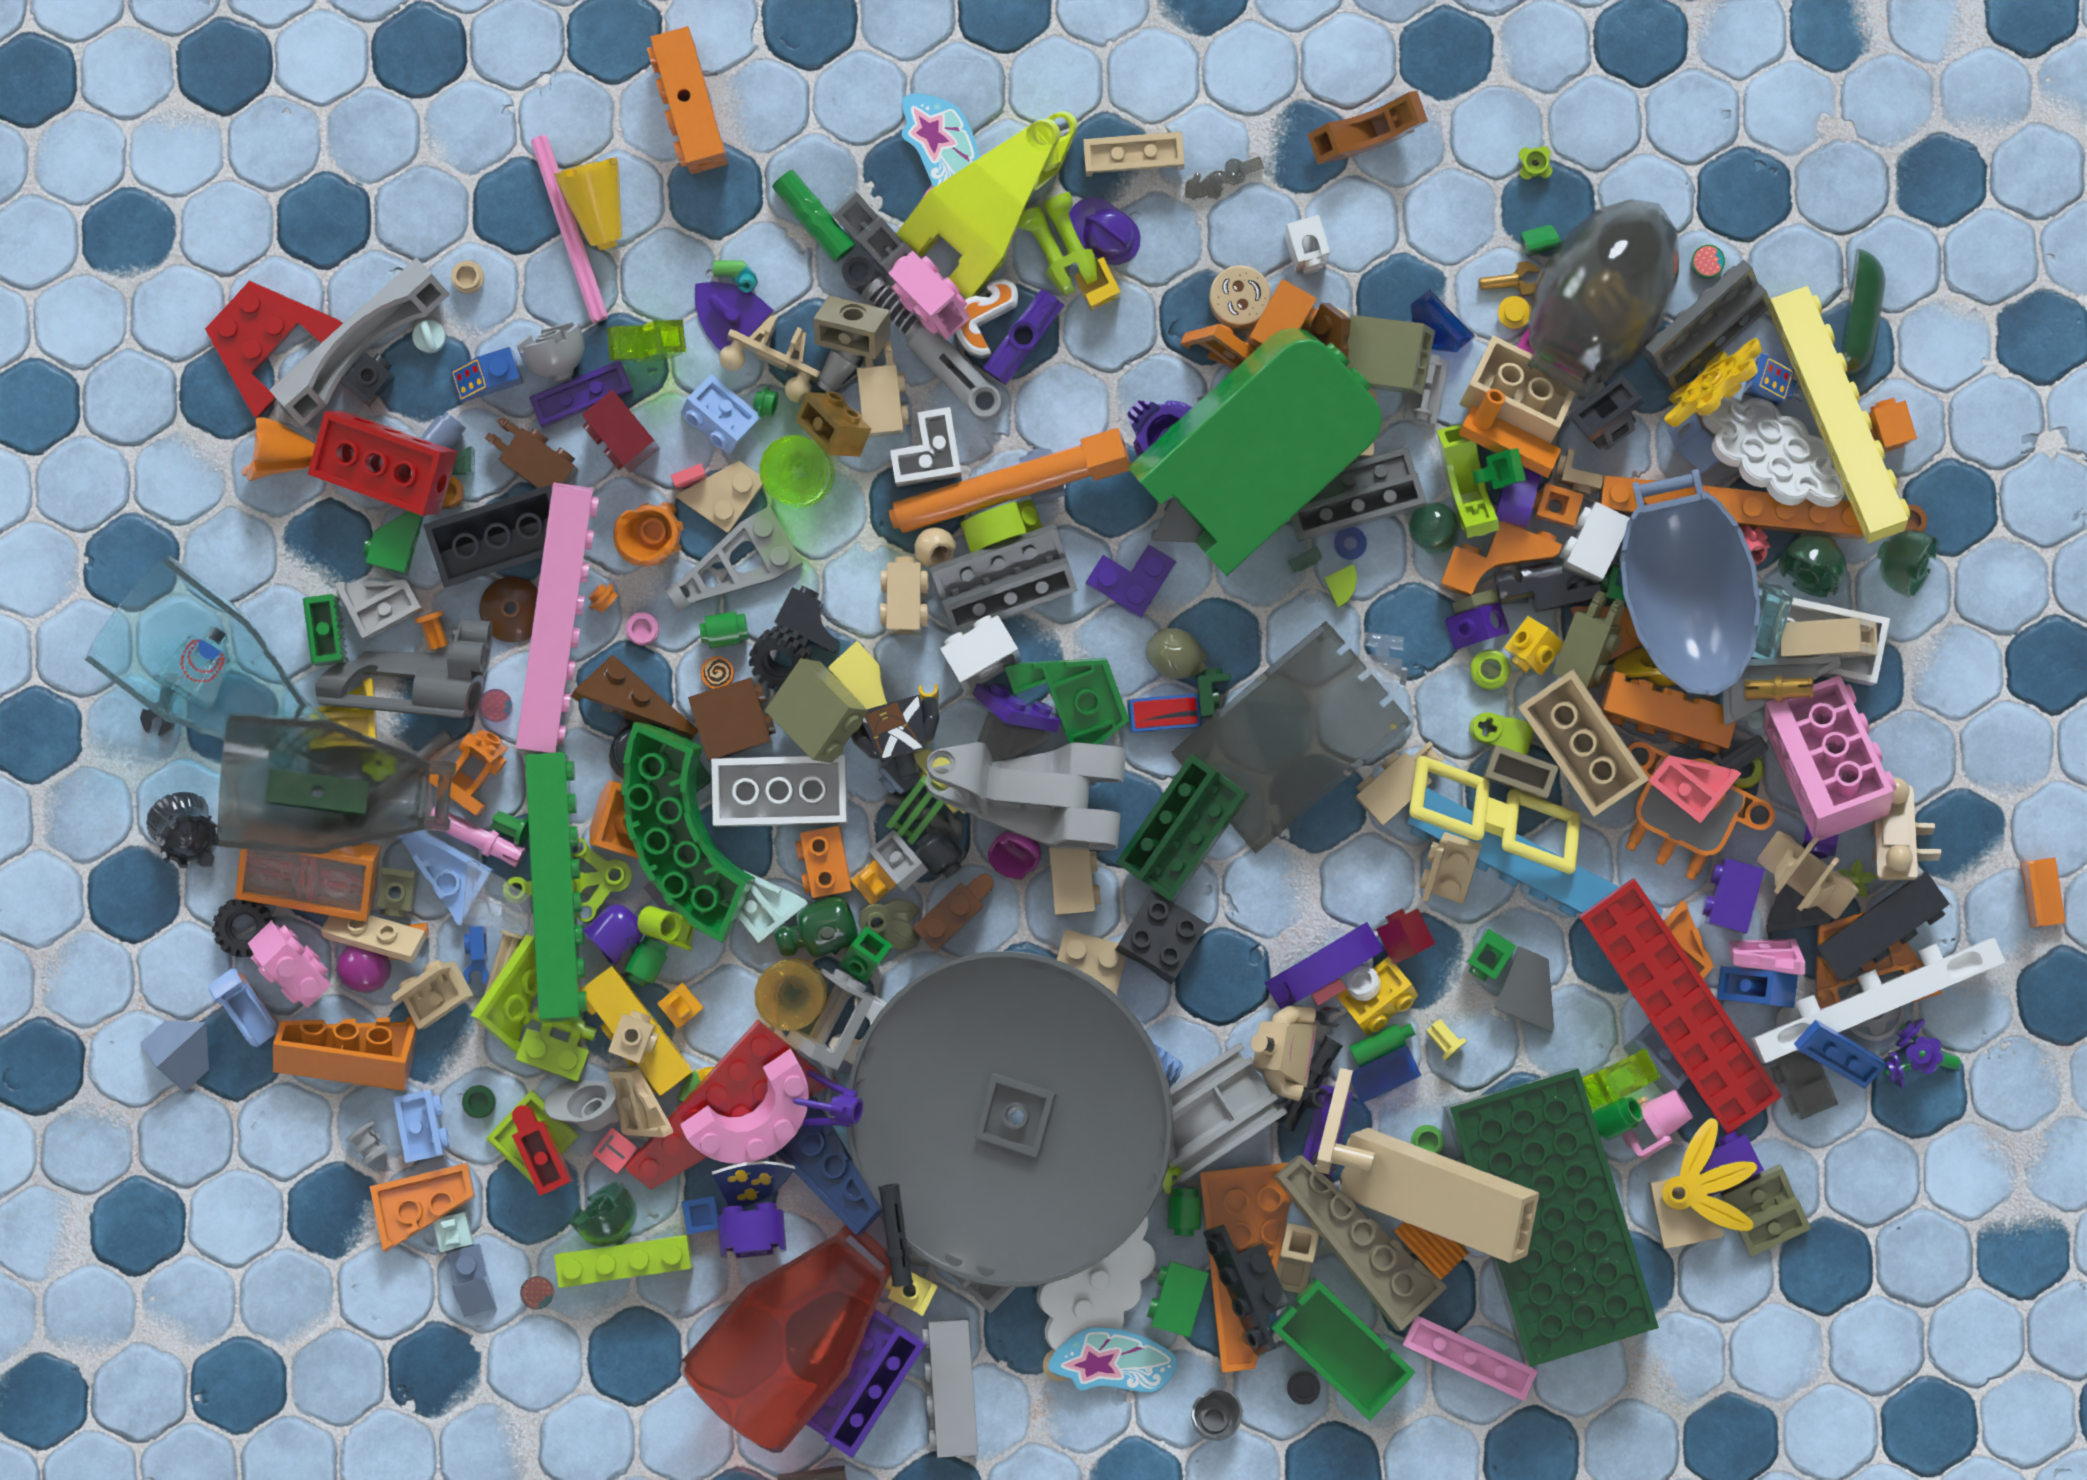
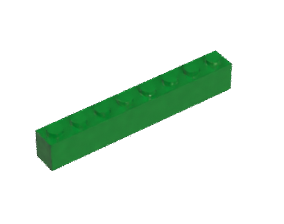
M565 752L525 755L539 1020L542 1023L583 1020L582 1011H588L587 992L581 991L580 978H586L585 958H579V945H584L583 925L577 924V912H582L583 906L581 892H576L575 879L581 878L579 859H574L573 846H579L578 827L572 826V814L577 813V798L575 793H570V781H575L574 761H569V757Z

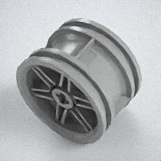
M1242 1043L1232 1047L1169 1088L1174 1126L1169 1166L1171 1169L1178 1166L1182 1174L1177 1177L1180 1183L1287 1114L1284 1107L1278 1111L1273 1104L1278 1098L1275 1093L1271 1094L1253 1067L1252 1063L1254 1061L1251 1056L1244 1060L1240 1054V1051L1245 1048Z

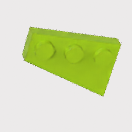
M526 934L471 1014L486 1030L510 1051L518 1053L521 1042L518 1040L524 1024L529 1025L532 1013L529 1010L534 996L537 994L534 936Z

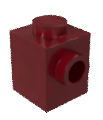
M1402 908L1386 916L1385 918L1388 923L1376 929L1393 965L1435 945L1418 908L1405 914Z

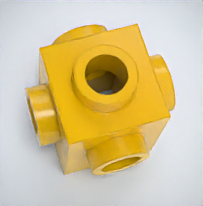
M1527 616L1504 648L1513 656L1511 662L1525 673L1531 669L1542 676L1561 651L1563 642L1548 627Z

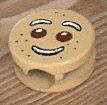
M1242 265L1232 266L1223 270L1214 279L1209 294V304L1213 315L1220 323L1232 329H1247L1256 325L1271 299L1270 287L1265 277L1256 269Z

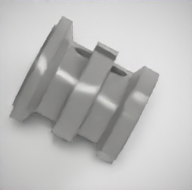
M373 1120L357 1129L345 1139L347 1142L353 1141L356 1146L353 1149L357 1154H362L364 1157L362 1161L365 1165L389 1149L387 1144L381 1142L380 1138L382 1136L380 1133H375L372 1129L374 1125Z

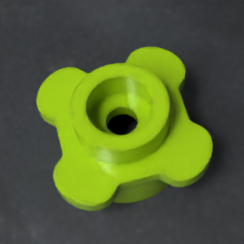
M1546 146L1532 149L1522 148L1518 153V157L1522 161L1520 176L1525 180H1530L1536 176H1541L1544 179L1550 177L1552 174V168L1549 166L1550 149ZM1533 160H1537V161H1538V165H1537V166H1534V165L1532 164V161H1533Z

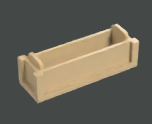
M1182 132L1083 139L1086 177H1092V173L1178 167V170H1183L1185 166Z

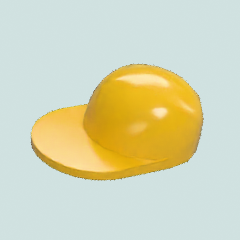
M1645 648L1628 651L1619 656L1614 662L1615 671L1626 674L1625 677L1627 678L1644 677L1648 682L1662 688L1676 685L1659 671Z

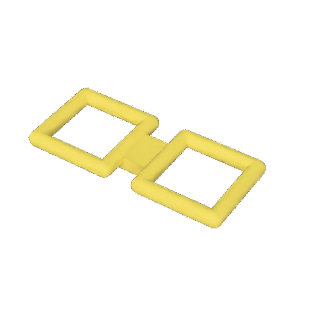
M1425 756L1417 758L1409 811L1412 818L1475 841L1482 840L1486 831L1502 837L1501 846L1506 852L1566 874L1575 872L1581 816L1578 812L1516 789H1512L1507 793L1506 803L1489 797L1490 782L1488 779ZM1428 772L1476 789L1472 825L1424 808ZM1519 805L1567 822L1563 858L1515 841Z

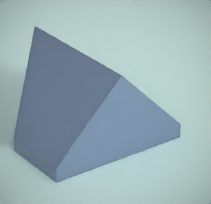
M165 1020L141 1042L156 1068L184 1092L210 1070L205 1022Z

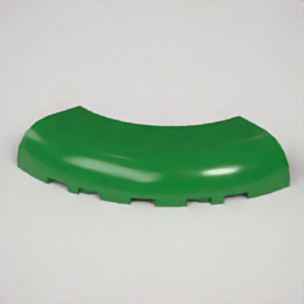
M635 722L626 746L623 761L625 763L623 785H621L626 814L624 818L630 841H633L639 857L638 861L650 882H653L664 896L663 899L667 904L673 906L687 919L688 923L702 933L722 943L733 930L755 881V877L735 866L723 855L709 836L702 821L696 795V775L703 746L662 728Z

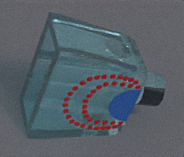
M210 626L203 639L190 634L152 679L207 712L215 702L231 660L227 654L220 651L227 635L213 626Z

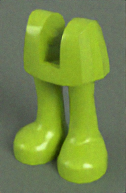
M1070 192L1058 194L1043 204L1067 249L1068 255L1063 257L1040 206L1024 211L1017 225L1020 230L1031 232L1037 239L1050 266L1045 273L1055 287L1065 296L1076 291L1072 278L1065 269V267L1075 262L1079 267V273L1083 276L1087 285L1098 280L1094 253L1092 249H1084L1071 222L1070 210L1073 205V198Z

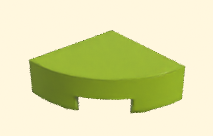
M1354 564L1324 578L1337 608L1343 606L1354 593L1357 583V573Z

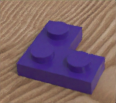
M1149 544L1131 572L1105 555H1102L1085 584L1142 618L1177 561Z
M992 682L991 685L976 684L972 695L1006 724L1058 732L1062 720L1052 713L1053 708L1040 701L1028 704L1017 697H1013L1009 694L1010 689L997 682Z

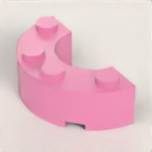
M791 1048L763 1067L768 1078V1091L763 1102L753 1112L742 1117H726L717 1114L709 1106H706L680 1124L690 1144L707 1157L720 1162L734 1164L755 1162L771 1156L783 1148L798 1132L807 1112V1107L793 1103L794 1098L807 1100L809 1097L806 1077Z

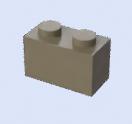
M1495 745L1492 747L1482 777L1501 786L1516 789L1546 800L1549 797L1559 767Z

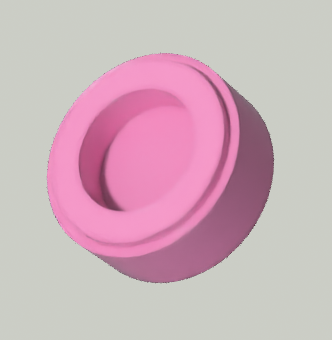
M638 612L628 619L626 634L634 644L647 646L657 639L659 624L651 614Z

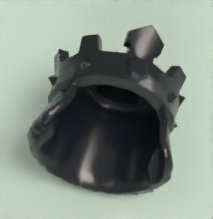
M191 792L168 794L155 802L154 806L150 808L149 813H147L146 825L148 834L153 840L157 841L161 849L162 859L166 863L173 860L178 863L180 868H188L189 861L199 859L197 862L201 867H212L215 857L209 850L213 845L219 846L221 838L216 833L215 828L218 826L211 820L212 816L208 814V805L202 796Z

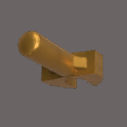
M1528 261L1518 262L1517 269L1513 274L1481 277L1478 280V286L1480 290L1514 287L1520 291V297L1530 296L1541 286L1542 282L1527 284L1519 279L1526 273H1539L1540 268Z

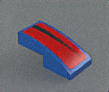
M1198 694L1127 700L1130 733L1201 727Z

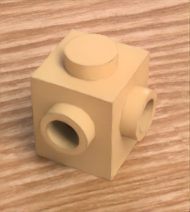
M632 1010L631 1015L622 1014L608 1052L637 1063H643L646 1052H653L659 1034L654 1033L656 1025L649 1023L651 1017Z

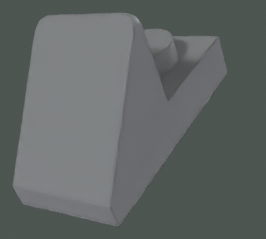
M894 829L869 850L903 892L929 871Z

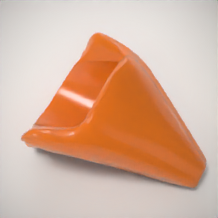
M256 418L253 460L251 464L242 469V476H247L248 481H254L267 476L309 468L315 443L276 420Z

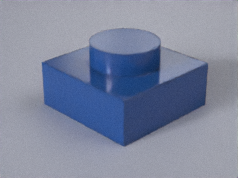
M715 1196L682 1201L687 1235L718 1229L717 1216L719 1214Z

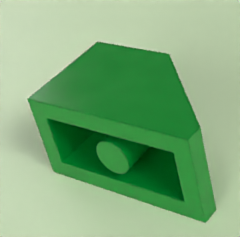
M408 511L376 529L373 538L368 537L365 542L363 556L367 557L366 563L371 567L408 576L424 516Z

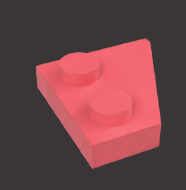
M1668 755L1649 778L1648 782L1701 823L1741 773L1735 769Z

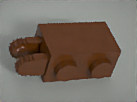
M500 416L497 423H499L501 428L515 435L511 443L507 446L499 437L488 433L484 438L503 452L499 460L536 488L550 484L553 488L554 482L568 484L579 470L572 464L576 458L561 447L557 451L551 449L546 445L549 439L534 428L530 432L524 428L519 429L502 416Z
M984 873L979 875L978 878H974L966 887L960 882L912 928L934 952H937L984 908L980 901L994 888V879L989 874Z

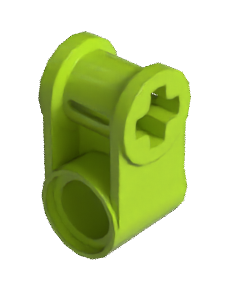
M1485 712L1476 715L1469 724L1470 735L1477 742L1490 746L1498 745L1528 755L1535 732L1529 722ZM1488 719L1489 726L1493 728V732L1486 733L1483 736V730L1478 728V724Z
M654 906L645 907L640 912L637 925L642 934L688 951L693 949L691 941L696 928L688 923L687 919L679 912H670Z

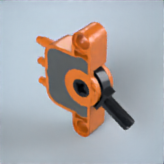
M1755 735L1722 758L1716 754L1709 760L1700 757L1690 758L1689 760L1739 771L1766 753L1768 746L1760 735ZM1641 741L1629 743L1627 748L1630 752L1636 747H1643L1646 750L1647 760L1640 766L1648 778L1652 776L1669 755ZM1646 781L1635 801L1634 816L1637 821L1628 837L1626 848L1635 851L1648 829L1665 838L1656 859L1657 864L1665 866L1676 845L1679 844L1695 852L1685 875L1686 878L1694 881L1701 872L1708 856L1718 853L1724 847L1737 821L1756 830H1765L1774 822L1775 811L1768 802L1732 785L1705 819L1699 823L1651 783ZM1755 806H1764L1767 810L1765 821L1760 824L1753 823L1750 819L1751 810Z

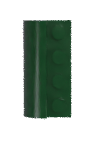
M1191 753L1121 853L1116 863L1138 880L1147 883L1170 902L1175 903L1250 793L1228 778L1229 776L1220 769Z

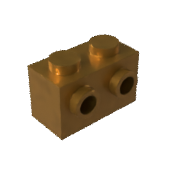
M806 392L795 421L828 455L860 457L872 429L862 419V415L853 410L844 401V397L836 392Z

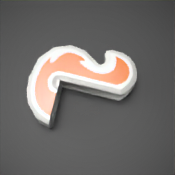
M998 279L989 283L987 286L988 294L991 295L989 298L973 296L965 300L968 305L964 309L971 319L956 331V335L963 349L970 355L980 359L992 356L978 327L1016 308L1018 291L1016 286L1009 280Z

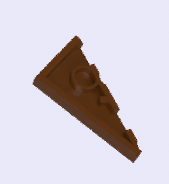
M613 654L585 679L570 696L579 702L582 698L599 703L602 705L601 710L609 713H618L623 718L634 722L660 725L670 729L669 732L692 740L698 733V729Z

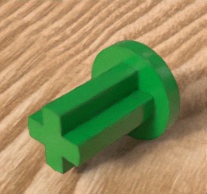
M498 810L497 814H494L492 818L493 822L490 828L514 838V844L522 846L529 836L528 817L520 820Z

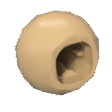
M937 527L924 530L919 534L914 544L915 555L918 561L926 567H932L952 560L956 553V543L952 535L946 530Z

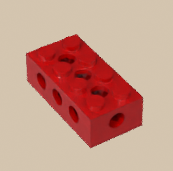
M325 411L307 474L422 516L440 515L458 451L345 411Z

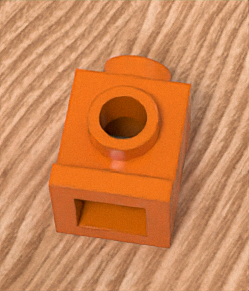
M1545 483L1543 490H1537L1533 505V509L1536 510L1534 518L1572 530L1575 526L1584 494ZM1551 501H1556L1560 504L1561 509L1559 512H1552L1549 509Z

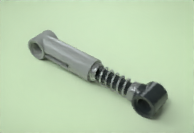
M856 254L847 258L842 267L843 279L846 285L859 295H864L868 301H873L875 307L890 310L892 326H897L899 333L905 334V339L909 341L907 346L971 411L974 417L983 421L995 418L1002 406L998 390L948 340H945L938 332L933 336L922 325L921 319H917L903 306L895 296L896 293H892L888 289L889 285L886 286V282L880 277L881 274L874 268V264L867 256ZM858 265L864 266L868 270L866 278L860 281L850 277V271ZM952 366L973 387L972 391L950 370ZM987 394L994 399V405L989 410H980L975 404L979 396Z

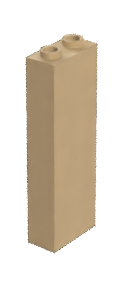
M1371 1128L1351 1134L1346 1146L1375 1152L1371 1172L1345 1166L1340 1175V1192H1343L1353 1202L1509 1263L1527 1256L1539 1192Z

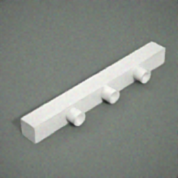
M1989 938L1944 958L1937 943L1927 946L1918 951L1924 963L1923 967L1884 983H1881L1876 969L1865 972L1857 977L1863 992L1822 1009L1819 1008L1814 995L1795 1002L1801 1018L1751 1038L1761 1063H1767L1798 1050L1794 1042L1815 1019L1836 1032H1841L2005 963L1996 939Z

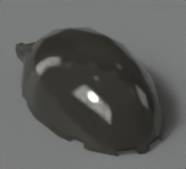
M1627 199L1599 208L1567 234L1541 271L1529 307V341L1534 352L1528 360L1526 367L1531 370L1534 367L1578 394L1577 398L1581 401L1585 399L1593 385L1610 380L1637 361L1644 352L1645 346L1651 337L1659 332L1673 299L1679 275L1678 231L1660 204ZM1542 353L1585 379V383L1541 356Z

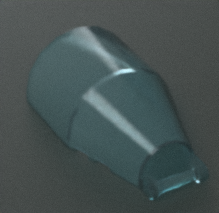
M170 554L165 555L154 564L132 588L102 627L85 657L88 663L164 721L172 724H181L195 729L197 733L225 740V743L264 756L285 771L293 763L291 759L318 728L322 729L329 721L322 712L304 699L250 617ZM213 627L220 629L226 634L220 645L207 638ZM194 639L195 642L190 647H188V650H185V647H187L189 642H192V640ZM199 639L200 641L202 639L222 651L223 656L219 655L214 659L203 658L198 650L199 642L196 640ZM181 655H184V656H185V657L183 658L184 661H180V659L182 658ZM188 659H191V662L193 663V665H190V662H188ZM221 661H224V664L221 667L222 669L219 670L218 668L220 667V664H222ZM211 669H213V672L203 673V670H205V671L209 670V671H210ZM216 674V677L212 680L210 677ZM303 716L307 719V722L281 751L275 745L296 720Z

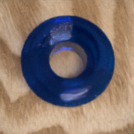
M1355 527L1339 531L1334 539L1336 553L1346 560H1355L1361 557L1367 547L1366 536L1360 529ZM1353 538L1356 541V548L1352 550L1347 549L1344 546L1345 539Z

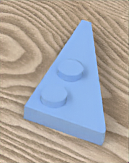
M390 813L388 821L392 825L393 831L411 853L412 859L425 878L432 884L439 899H442L453 915L454 921L460 926L463 925L494 869L396 814Z

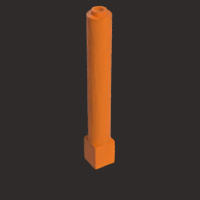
M1119 428L1082 438L1080 439L1081 445L895 501L893 502L894 509L889 510L894 529L900 528L902 533H906L1092 476L1093 480L1097 481L1130 471L1128 467L1131 463L1125 440Z

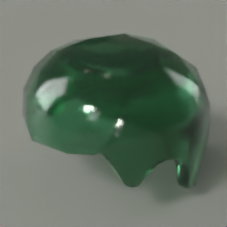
M1440 502L1427 503L1426 507L1414 510L1408 522L1410 537L1413 542L1429 554L1448 552L1457 544L1461 534L1458 517L1451 508Z

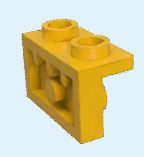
M1389 956L1373 968L1381 981L1380 990L1374 998L1367 1001L1357 1000L1351 996L1348 989H1345L1336 996L1366 1036L1381 1030L1391 1017L1398 1012H1403L1410 1008L1418 997L1411 982L1396 964L1393 965Z

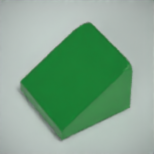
M1552 225L1538 227L1521 233L1526 256L1555 250L1561 243L1560 237Z

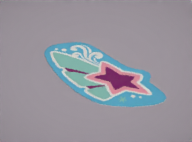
M918 93L906 95L902 99V108L907 121L902 130V137L918 151L933 187H936L980 158L971 127L956 105L935 96Z
M1094 1327L1085 1329L1064 1342L1051 1356L1048 1368L1054 1374L1071 1378L1079 1390H1087L1096 1386H1110L1138 1392H1154L1168 1383L1177 1369L1178 1362L1171 1351L1148 1338L1115 1328Z

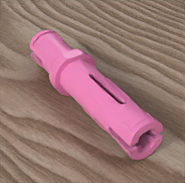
M437 805L429 816L431 819L428 820L427 825L482 850V854L487 857L492 855L515 868L518 867L523 858L525 848L500 838V833L496 831L490 833L459 816L445 811Z

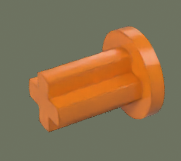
M443 610L414 618L416 624H422L430 650L448 645L439 618L444 615Z

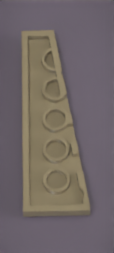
M1297 1155L1273 1177L1396 1331H1402L1447 1289L1441 1280L1420 1261L1412 1258L1402 1249L1403 1246L1394 1238L1391 1239L1379 1228V1224L1361 1212L1348 1196L1337 1190L1336 1186L1321 1172H1317L1316 1168L1302 1155Z

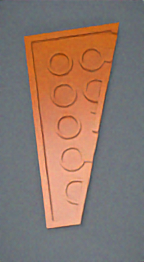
M1289 1162L1200 1172L1206 1230L1224 1224L1237 1254L1255 1245L1264 1243L1276 1271L1291 1199L1273 1177ZM1209 1253L1221 1371L1223 1373L1255 1369L1258 1355L1254 1354L1253 1349L1246 1341L1244 1328L1239 1317L1233 1311L1232 1300L1226 1286L1220 1280L1215 1260Z

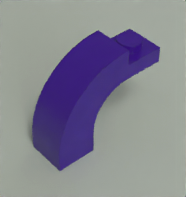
M1365 922L1267 980L1264 984L1279 1009L1282 1010L1333 982L1384 951L1368 922Z

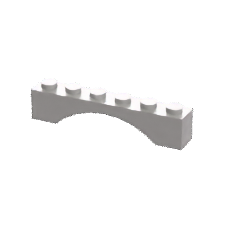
M416 257L270 389V392L302 427L305 426L328 405L332 393L343 375L369 347L396 328L413 320L426 317L450 295L449 292Z

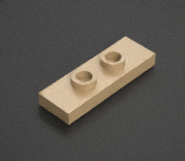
M330 915L321 930L322 936L325 939L410 963L414 962L427 938L424 930L369 915L366 922Z

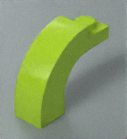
M1462 424L1438 429L1436 431L1442 463L1461 529L1465 531L1467 538L1484 536L1490 532L1500 530L1498 518L1489 499L1485 483L1474 484L1472 472L1481 469L1477 444L1458 435Z

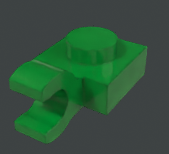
M1518 448L1487 456L1488 467L1472 472L1475 485L1492 482L1493 489L1504 488L1526 481Z

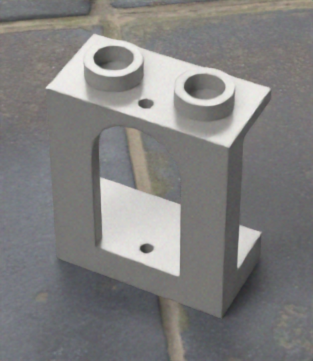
M822 968L820 973L836 985L810 1035L791 1028L786 1040L808 1057L838 1070L874 998L864 992L866 986L854 980L853 976L837 968L834 973ZM852 995L857 996V1005L834 1050H832L825 1043L845 1004Z

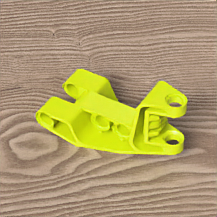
M1060 111L1046 119L1034 122L928 191L896 234L920 257L924 256L938 239L942 237L962 255L957 261L960 264L948 278L956 285L960 291L959 293L965 299L976 296L1006 261L1010 241L1033 189L1038 190L1059 172L1077 132L1078 124L1076 118L1069 112ZM1059 117L1064 118L1069 123V132L1065 136H1060L1059 127L1054 122Z

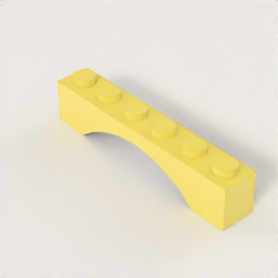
M856 641L828 669L866 709L887 704L882 686L881 667L861 644ZM929 749L914 754L917 765L923 770L918 775L920 778L928 774L926 767L927 759L932 753ZM940 757L933 761L932 768L951 763L947 758ZM932 779L933 782L942 787L944 790L948 789L949 786L936 782ZM944 803L954 814L960 810Z

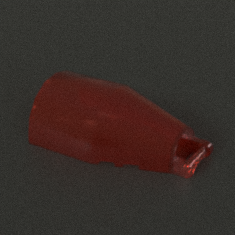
M845 1224L836 1235L747 1285L680 1361V1372L687 1384L720 1419L758 1447L772 1453L784 1451L851 1371L867 1326L874 1314L886 1281L891 1275L889 1257H885V1248L866 1231L861 1236H858ZM849 1235L884 1265L880 1271L846 1241Z

